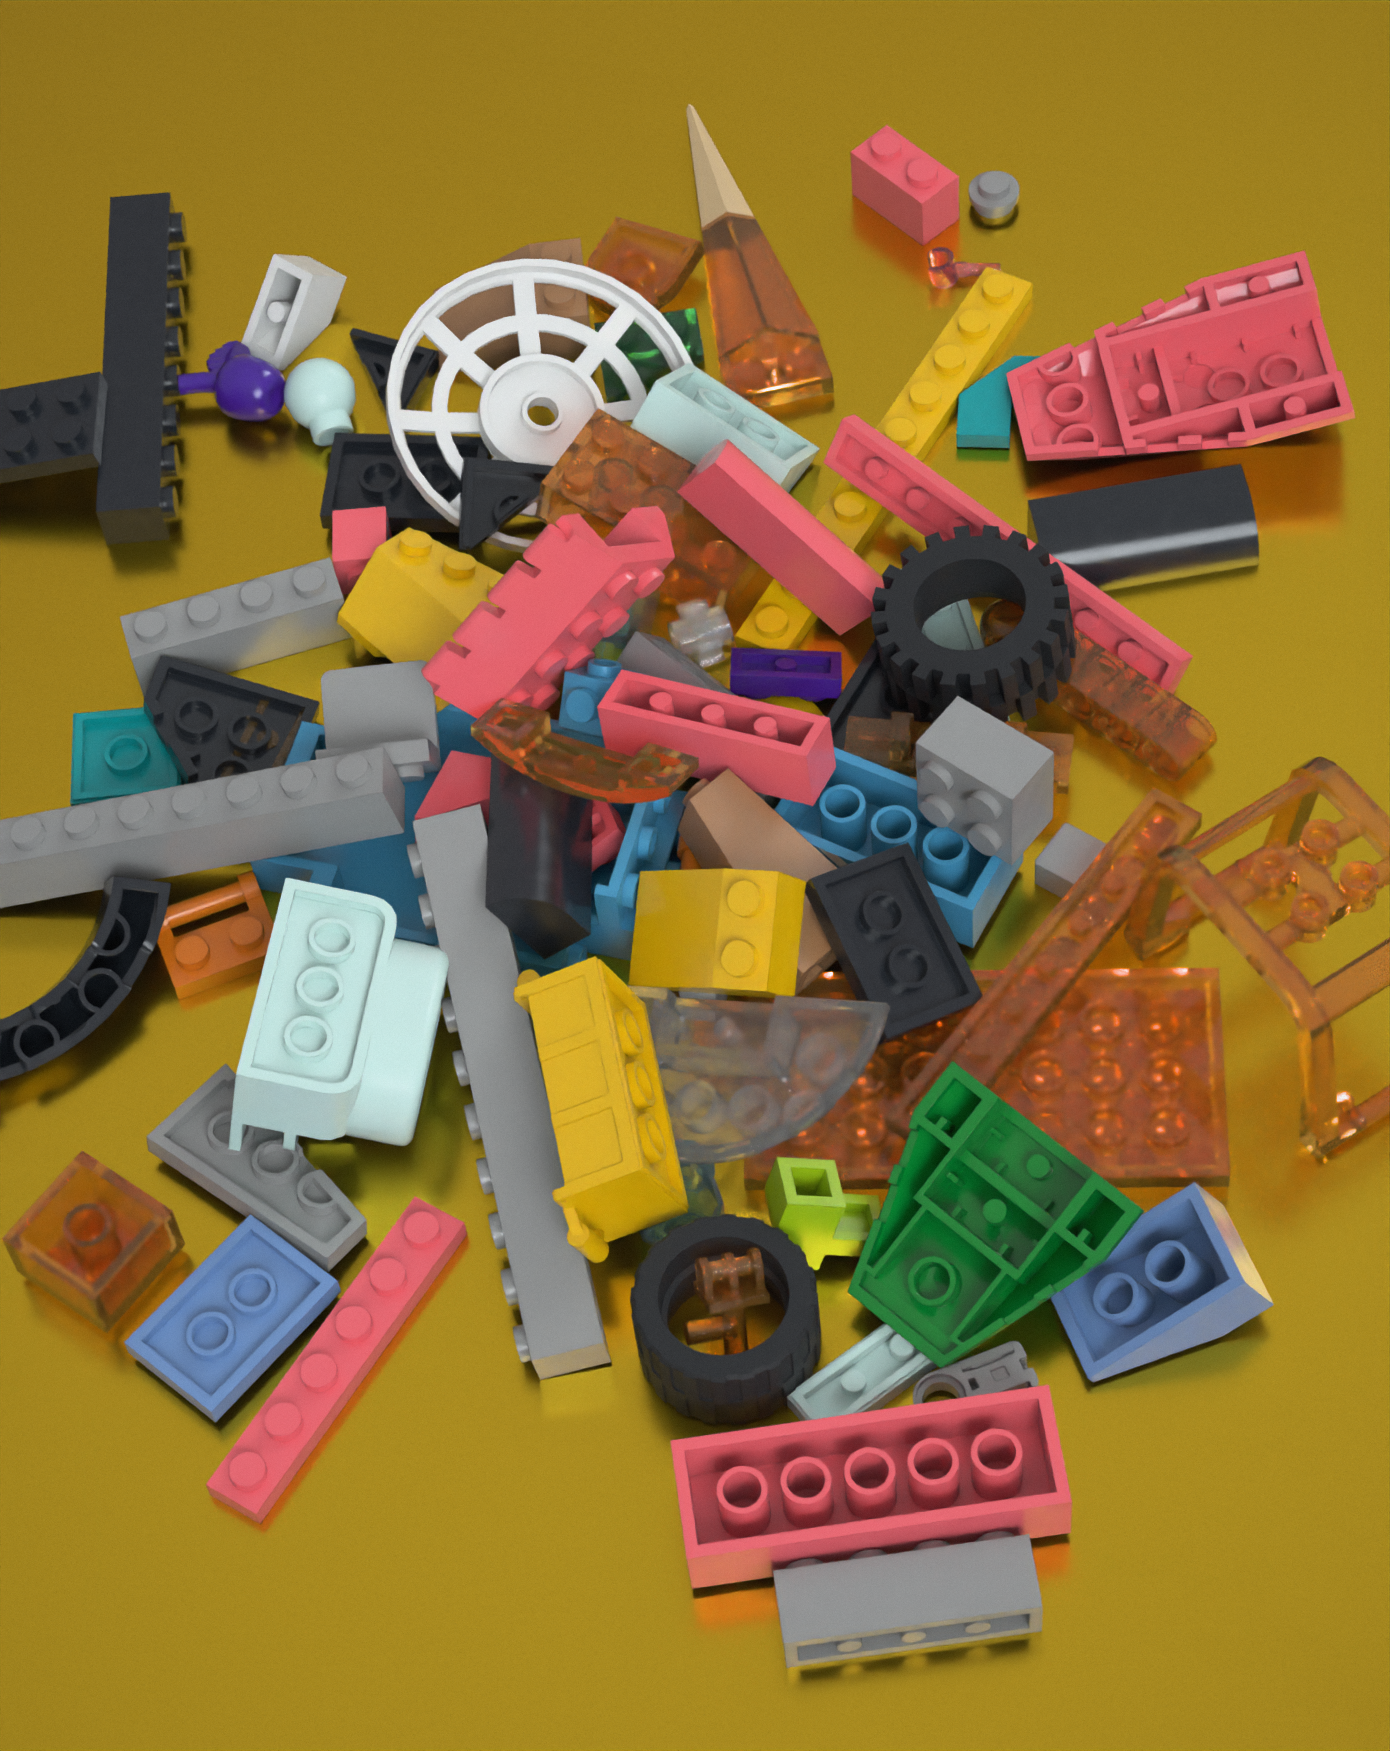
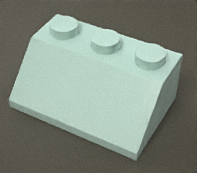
M691 363L656 380L626 433L639 442L637 447L646 456L660 462L666 460L681 470V476L684 480L688 478L706 453L723 440L728 439L788 493L820 450V448Z

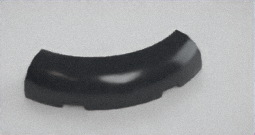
M116 876L104 883L101 904L94 926L83 949L71 967L39 999L24 1009L0 1019V1081L33 1070L62 1055L85 1039L112 1014L132 989V985L143 970L149 955L157 943L167 911L171 883Z

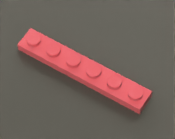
M417 1197L413 1198L206 1483L211 1496L261 1524L467 1235L464 1222Z

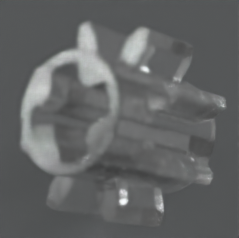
M700 597L677 605L676 610L680 619L667 624L672 645L688 658H693L694 662L698 666L700 665L701 668L725 660L726 658L721 647L733 643L734 636L723 607L718 604L708 608L707 601L705 599L701 600Z

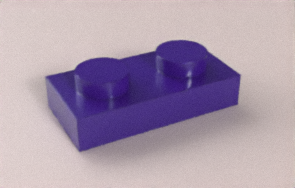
M731 647L730 691L734 694L744 695L751 699H765L770 696L799 697L802 700L811 702L822 701L826 698L838 699L841 694L842 652Z

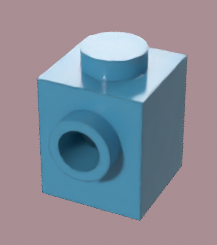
M599 658L589 659L587 666L565 671L558 726L603 737L597 706L622 669L631 672L636 671L621 668L622 664L617 661Z

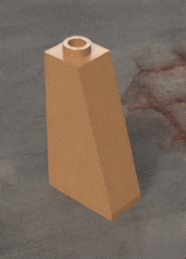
M729 768L711 782L706 778L701 779L689 790L682 801L686 809L677 830L702 869L725 868L779 871L806 882L810 878L837 869L835 865ZM806 894L804 897L795 996L837 961Z

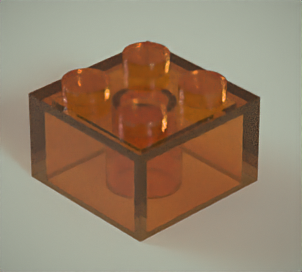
M81 1151L2 1238L18 1273L105 1333L112 1329L185 1246V1241L171 1209L84 1151Z

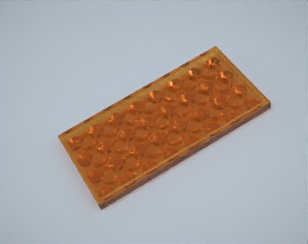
M1219 968L971 970L985 1000L972 1009L882 1045H878L843 972H823L790 1002L782 998L748 996L744 1146L745 1190H765V1185L776 1157L835 1160L842 1190L889 1189L891 1184L888 1183L894 1164L899 1163L911 1130L908 1126L914 1109L952 1061L1115 1188L1187 1187L1194 1182L1200 1187H1229L1230 1159Z

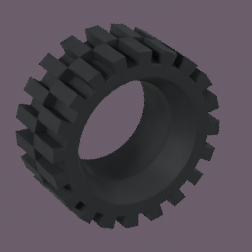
M969 525L953 527L955 539L944 542L939 532L926 536L924 538L927 549L921 553L910 545L900 553L903 568L899 569L889 564L882 574L885 589L876 587L872 599L875 612H871L872 626L886 685L890 684L892 696L901 706L908 702L910 715L920 722H923L929 713H932L933 721L935 722L953 700L959 696L1009 726L1008 716L1016 712L1020 714L1024 722L1037 714L1035 703L1037 698L1042 699L1049 705L1059 695L1056 680L1067 683L1072 672L1070 658H1075L1076 656L1075 633L1068 586L1065 584L1064 574L1058 562L1050 564L1049 551L1039 543L1029 550L1026 535L1014 530L1008 540H1003L1000 537L999 527L984 525L982 536H970ZM977 597L1000 598L1017 604L1024 611L1021 621L1008 636L993 645L981 649L954 650L945 648L932 642L921 632L924 623L933 614L950 604L965 599Z

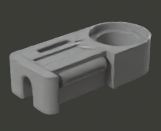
M1010 1341L923 1376L914 1388L913 1405L922 1404L930 1393L938 1390L948 1391L957 1398L1037 1387L1038 1377L1033 1368H1028L1027 1355L1022 1345L1017 1341Z

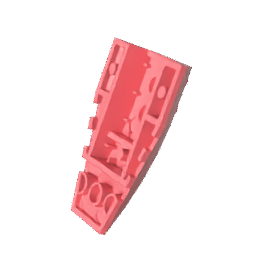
M1305 250L1201 278L1184 286L1186 293L1167 303H1164L1160 298L1141 307L1142 315L1116 327L1113 322L1094 330L1095 338L1076 347L1067 343L1006 373L1027 461L1086 460L1188 450L1247 447L1354 419L1355 413L1342 370H1337L1321 318L1317 289Z

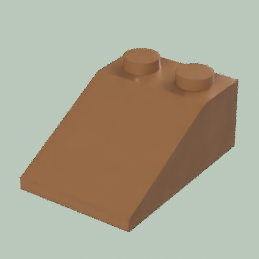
M580 238L528 244L487 264L518 259H551L584 266L581 240ZM534 283L537 314L568 318L591 328L587 293L553 284ZM513 286L495 287L472 295L448 309L438 319L462 341L467 335L487 323L504 317L515 316ZM539 332L541 354L554 355L564 359H575L586 348L585 345L567 337ZM517 334L496 339L478 349L474 354L489 367L498 368L509 360L520 356ZM438 349L439 368L441 370L447 357Z

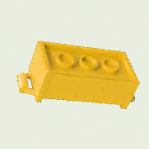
M594 956L543 977L534 970H525L518 976L517 987H514L515 992H513L514 1000L532 1016L551 1120L557 1142L564 1186L553 1190V1200L563 1208L569 1227L567 1233L568 1243L591 1262L600 1263L609 1254L607 1242L688 1213L689 1204L646 1005L601 959Z

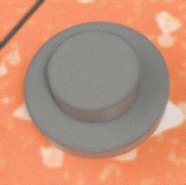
M1002 171L981 173L969 185V200L980 215L987 218L1006 216L1012 211L1019 199V184L1017 180L1010 174Z

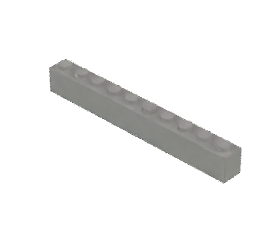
M478 804L412 821L417 843L407 845L409 860L415 879L424 877L428 893L418 896L421 914L426 929L436 927L439 945H435V947H440V950L446 953L449 960L446 979L451 997L443 998L441 1005L448 1032L458 1031L462 1049L452 1052L459 1083L461 1086L470 1084L474 1103L464 1105L465 1115L472 1140L482 1138L486 1157L476 1159L477 1170L484 1194L494 1193L498 1212L488 1214L490 1229L496 1249H507L511 1267L500 1270L502 1284L508 1305L519 1304L523 1321L522 1325L513 1327L521 1363L532 1362L540 1380L611 1362L588 1259L568 1243L567 1233L569 1227L563 1208L553 1200L552 1196L553 1190L564 1186V1178L551 1120L532 1016L514 1000L513 992H515L514 987H517L518 976L522 973L511 929L485 907L488 826L481 806Z

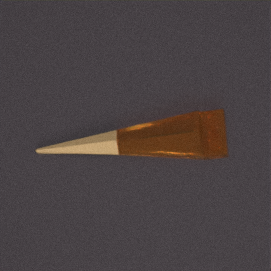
M688 104L686 108L722 384L759 409L833 393V376L821 346L820 335L695 108Z

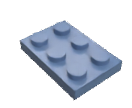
M250 1214L146 1319L124 1344L130 1355L216 1423L341 1293L340 1286L335 1278Z

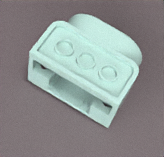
M285 879L236 1072L228 1149L240 1151L246 1125L284 1132L283 1149L295 1151L299 1135L319 1140H333L346 1134L352 1137L397 1146H405L412 1141L440 1018L441 1000L444 998L449 960L446 953L440 950V947L396 939V914L392 906L384 899L296 879Z

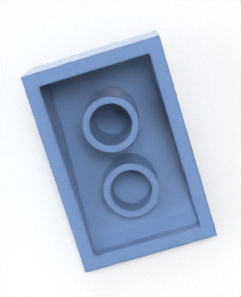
M1195 1182L1142 1214L1106 1261L1051 1297L1088 1379L1092 1382L1220 1338L1274 1305L1224 1205Z

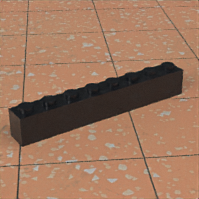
M170 192L110 197L102 376L108 384L101 466H98L96 513L106 545L169 540L170 518L178 517L179 513L177 491L175 486H171V477L179 476L180 462L177 446L172 445L173 436L181 435L180 412L178 405H174V396H181L178 387V375L181 372L179 365H175V357L183 356V338L180 326H176V319L184 318L185 309L182 289L177 287L178 280H185L186 278L185 259L182 249H179V243L187 241V229L184 213L175 212Z

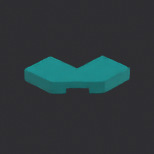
M1013 356L959 394L956 433L957 447L1010 448L1011 413L1014 405L1006 373L1041 356Z

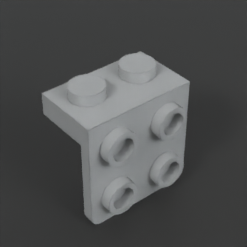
M417 660L336 669L325 672L321 678L326 749L315 750L316 759L384 747L402 783L423 780L424 773L440 772L441 760L436 699L432 686L421 672L427 662Z

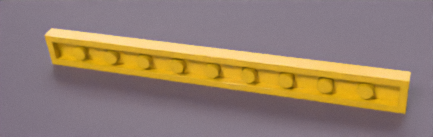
M986 266L876 430L923 462L957 411L959 394L977 381L1032 299L1033 283ZM842 478L816 518L860 556L889 510L848 480ZM774 578L736 633V648L797 650L818 616Z

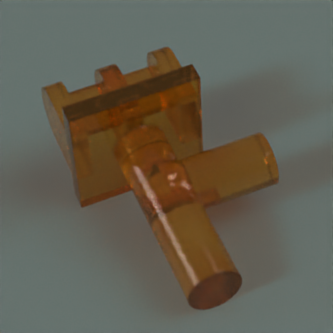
M758 1247L748 1248L745 1256L734 1257L732 1252L722 1253L721 1260L708 1262L706 1257L696 1258V1281L693 1282L694 1291L710 1314L721 1312V1315L683 1322L684 1337L687 1345L692 1346L723 1340L724 1355L737 1354L749 1350L745 1307L770 1303V1294L765 1289L763 1261Z

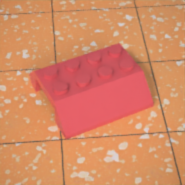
M658 506L632 508L604 540L596 534L579 513L562 515L555 523L557 526L548 524L523 552L525 561L534 567L532 568L524 562L517 560L487 594L490 602L499 607L497 608L486 601H481L452 634L453 639L464 647L452 641H446L422 668L421 672L432 686L433 694L482 722L504 717L511 720L520 714L530 712L540 714L553 705L560 696V691L557 688L564 682L565 671L587 666L588 660L595 657L592 649L603 637L607 638L615 634L626 624L630 617L627 610L638 598L641 599L650 595L664 581L665 575L662 571L675 558L665 514Z

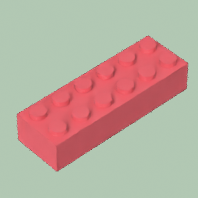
M1049 1385L671 1440L684 1544L692 1589L774 1577L773 1570L786 1569L787 1565L801 1559H818L823 1563L849 1560L855 1553L865 1550H882L887 1554L913 1551L914 1547L928 1541H946L950 1545L976 1542L979 1537L998 1531L1010 1532L1014 1536L1029 1534L1030 1539L1071 1533L1072 1499Z

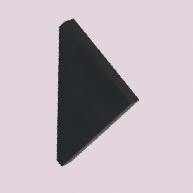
M352 328L350 332L352 345L386 413L387 380L392 356L399 340ZM416 345L405 370L401 392V410L415 409L439 367V351Z
M464 457L461 469L457 552L466 554L472 552L558 484L562 477L563 467Z

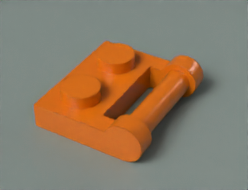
M253 870L237 875V882L167 906L157 943L178 1000L263 969L274 924ZM246 902L249 911L177 937L173 936L172 928Z

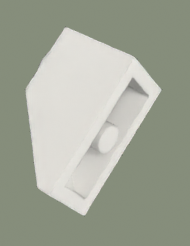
M273 254L241 343L249 348L252 356L273 364L279 370H285L330 324L347 277L309 256Z

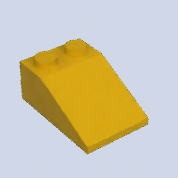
M721 868L640 871L628 987L634 989L794 999L806 881L779 871Z

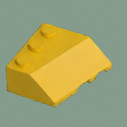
M408 527L376 548L340 609L337 623L374 657H387L392 663L417 660L428 662L446 641H452L464 647L453 639L452 634L481 601H486L497 608L499 607L490 602L487 594L504 574L477 562L469 554L457 552L432 539L425 532ZM435 695L436 711L438 713L450 705V703Z

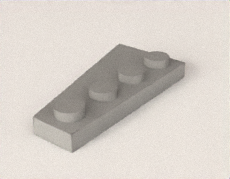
M225 1063L146 1136L148 1151L244 1216L248 1217L250 1214L312 1262L329 1272L367 1234V1219L322 1169L316 1170L303 1156V1148L298 1143L295 1151L283 1149V1132L246 1125L240 1151L228 1149L236 1074Z

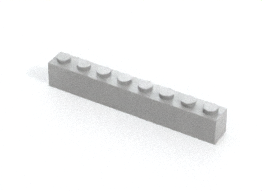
M379 747L0 820V908L101 890L104 888V883L114 876L154 880L404 833L405 786L385 748Z

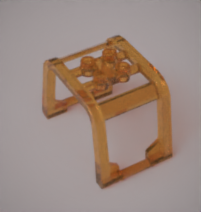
M1321 756L1312 758L1291 771L1287 782L1184 845L1167 846L1149 857L1123 932L1129 946L1144 960L1188 933L1191 917L1202 910L1278 995L1289 1010L1298 1030L1301 1088L1299 1140L1316 1158H1321L1361 1131L1367 1130L1369 1126L1390 1113V1084L1357 1106H1355L1354 1097L1348 1091H1336L1334 1039L1331 1026L1333 1021L1390 986V937L1313 986L1310 985L1300 970L1282 952L1298 941L1303 943L1318 942L1326 936L1329 926L1352 912L1362 913L1370 910L1375 905L1378 891L1390 884V818L1349 774L1335 762ZM1319 793L1344 817L1335 824L1325 819H1315L1309 822ZM1274 815L1264 843L1258 849L1241 859H1237L1235 863L1215 875L1200 861V859ZM1362 836L1383 859L1374 865L1365 861H1352L1343 867L1338 883H1335L1332 880V873L1329 868L1336 863L1339 849ZM1176 883L1185 893L1170 901ZM1290 884H1292L1296 888L1297 896L1292 901L1289 918L1264 932L1244 908L1259 899L1265 901L1281 899L1287 894Z

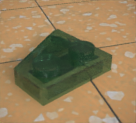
M696 308L661 313L680 337L693 365L695 366L703 361V343ZM606 321L594 323L595 331L599 332ZM633 322L615 346L624 353L634 366L643 385L651 390L656 380L672 371L664 355L649 335ZM603 360L600 365L607 403L623 401V397L628 395L613 368Z

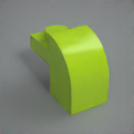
M776 1157L765 1185V1200L771 1226L773 1228L778 1227L788 1234V1238L795 1245L798 1244L806 1254L809 1267H812L813 1270H819L825 1255L861 1256L874 1218L878 1219L881 1212L878 1195L843 1194L835 1160Z

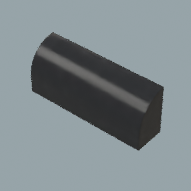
M1241 464L1028 500V538L1036 544H1041L1052 556L1101 591L1259 565V540L1256 517Z
M516 738L492 746L485 907L545 960L591 935L593 774L569 751L555 743L536 738Z

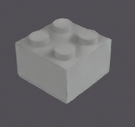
M957 696L916 742L918 809L934 825L942 828L948 827L967 838L972 846L982 854L987 856L995 855L1008 864L1013 865L1053 819L1054 752L963 698Z

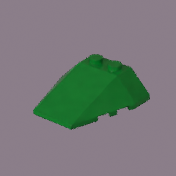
M952 1061L914 1109L908 1126L911 1129L899 1163L893 1166L888 1183L891 1185L878 1219L874 1218L847 1292L942 1369L951 1365L1106 1261L1143 1214L1144 1210Z

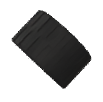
M736 1214L695 1218L693 1222L683 1226L678 1225L668 1231V1235L662 1240L656 1241L647 1251L648 1255L643 1262L639 1263L635 1272V1284L631 1288L630 1304L642 1370L647 1381L651 1382L655 1387L656 1394L665 1403L669 1402L673 1405L677 1412L687 1417L693 1416L702 1419L705 1423L716 1425L717 1423L745 1424L748 1420L763 1419L772 1415L773 1411L781 1406L788 1405L787 1396L813 1376L812 1370L815 1363H818L821 1351L820 1337L822 1336L817 1285L813 1268L809 1267L806 1254L798 1244L795 1245L788 1238V1234L778 1227L773 1228L765 1224L763 1220L751 1216L750 1218L739 1217ZM720 1285H744L755 1288L772 1297L785 1311L781 1324L767 1340L750 1350L730 1355L702 1353L684 1345L669 1331V1324L677 1310L689 1298L703 1290Z

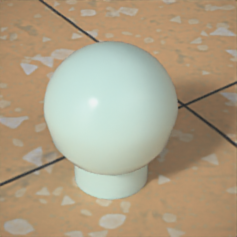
M327 358L309 359L296 366L289 374L284 387L285 405L294 420L305 428L310 429L313 442L319 446L333 445L335 433H353L354 429L349 416L356 403L355 383L350 373L341 364Z

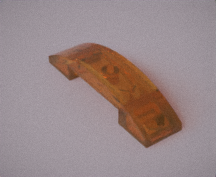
M504 698L498 700L470 726L471 736L496 757L517 771L554 789L596 801L627 804L669 797L699 768L698 757L649 742L632 757L551 732L550 712Z

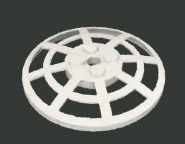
M518 259L493 263L467 272L441 287L419 307L403 330L393 353L386 386V416L394 450L406 475L423 498L457 527L459 524L460 493L448 503L431 487L420 472L408 448L404 431L435 434L438 447L446 463L460 481L463 458L460 456L451 434H480L485 446L494 456L491 460L563 467L562 476L584 465L608 481L605 485L586 496L565 501L560 480L558 484L542 495L543 503L534 502L518 515L547 518L548 524L557 526L555 523L562 515L582 514L598 508L614 498L621 490L648 503L647 507L658 506L663 512L671 504L678 493L677 491L685 482L681 476L682 471L674 466L670 478L664 487H661L636 473L645 456L638 449L637 445L639 442L632 439L631 448L623 464L597 449L605 425L632 422L647 397L645 387L636 369L624 353L615 346L631 324L635 322L656 344L673 372L688 363L693 365L680 337L663 315L639 293L615 278L586 266L551 259ZM534 283L553 284L577 289L606 301L614 306L616 310L599 332L568 318L537 314ZM513 286L515 316L504 317L487 323L467 335L462 341L438 319L448 309L472 295L495 287ZM539 332L567 337L585 345L586 348L574 363L558 356L541 354ZM517 334L520 356L504 363L496 371L474 354L478 349L496 339ZM425 335L447 357L434 385L431 402L432 412L401 410V392L405 370L416 345ZM603 360L619 376L630 400L604 404L602 395L591 378V375ZM459 370L463 371L483 389L478 413H447L450 388ZM534 406H544L552 411L556 421L548 426L537 425L531 421L527 411ZM498 531L485 540V542L500 548L521 553L533 542L532 540L508 536ZM610 532L600 535L599 537L602 540H604L610 534Z

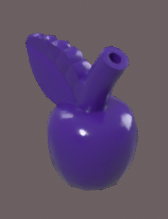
M230 341L222 345L221 348L215 349V353L210 354L209 359H207L208 372L178 375V387L181 395L214 393L215 400L222 413L238 420L248 422L264 421L277 415L284 406L286 380L283 374L273 364L252 356L249 348L239 341Z

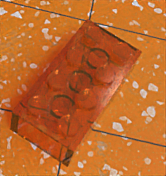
M599 408L541 483L535 518L547 525L553 524L557 526L555 523L562 515L579 513L602 540L610 534L632 508L658 506L665 514L675 558L662 571L665 579L657 590L718 626L760 568V565L677 492L697 465Z

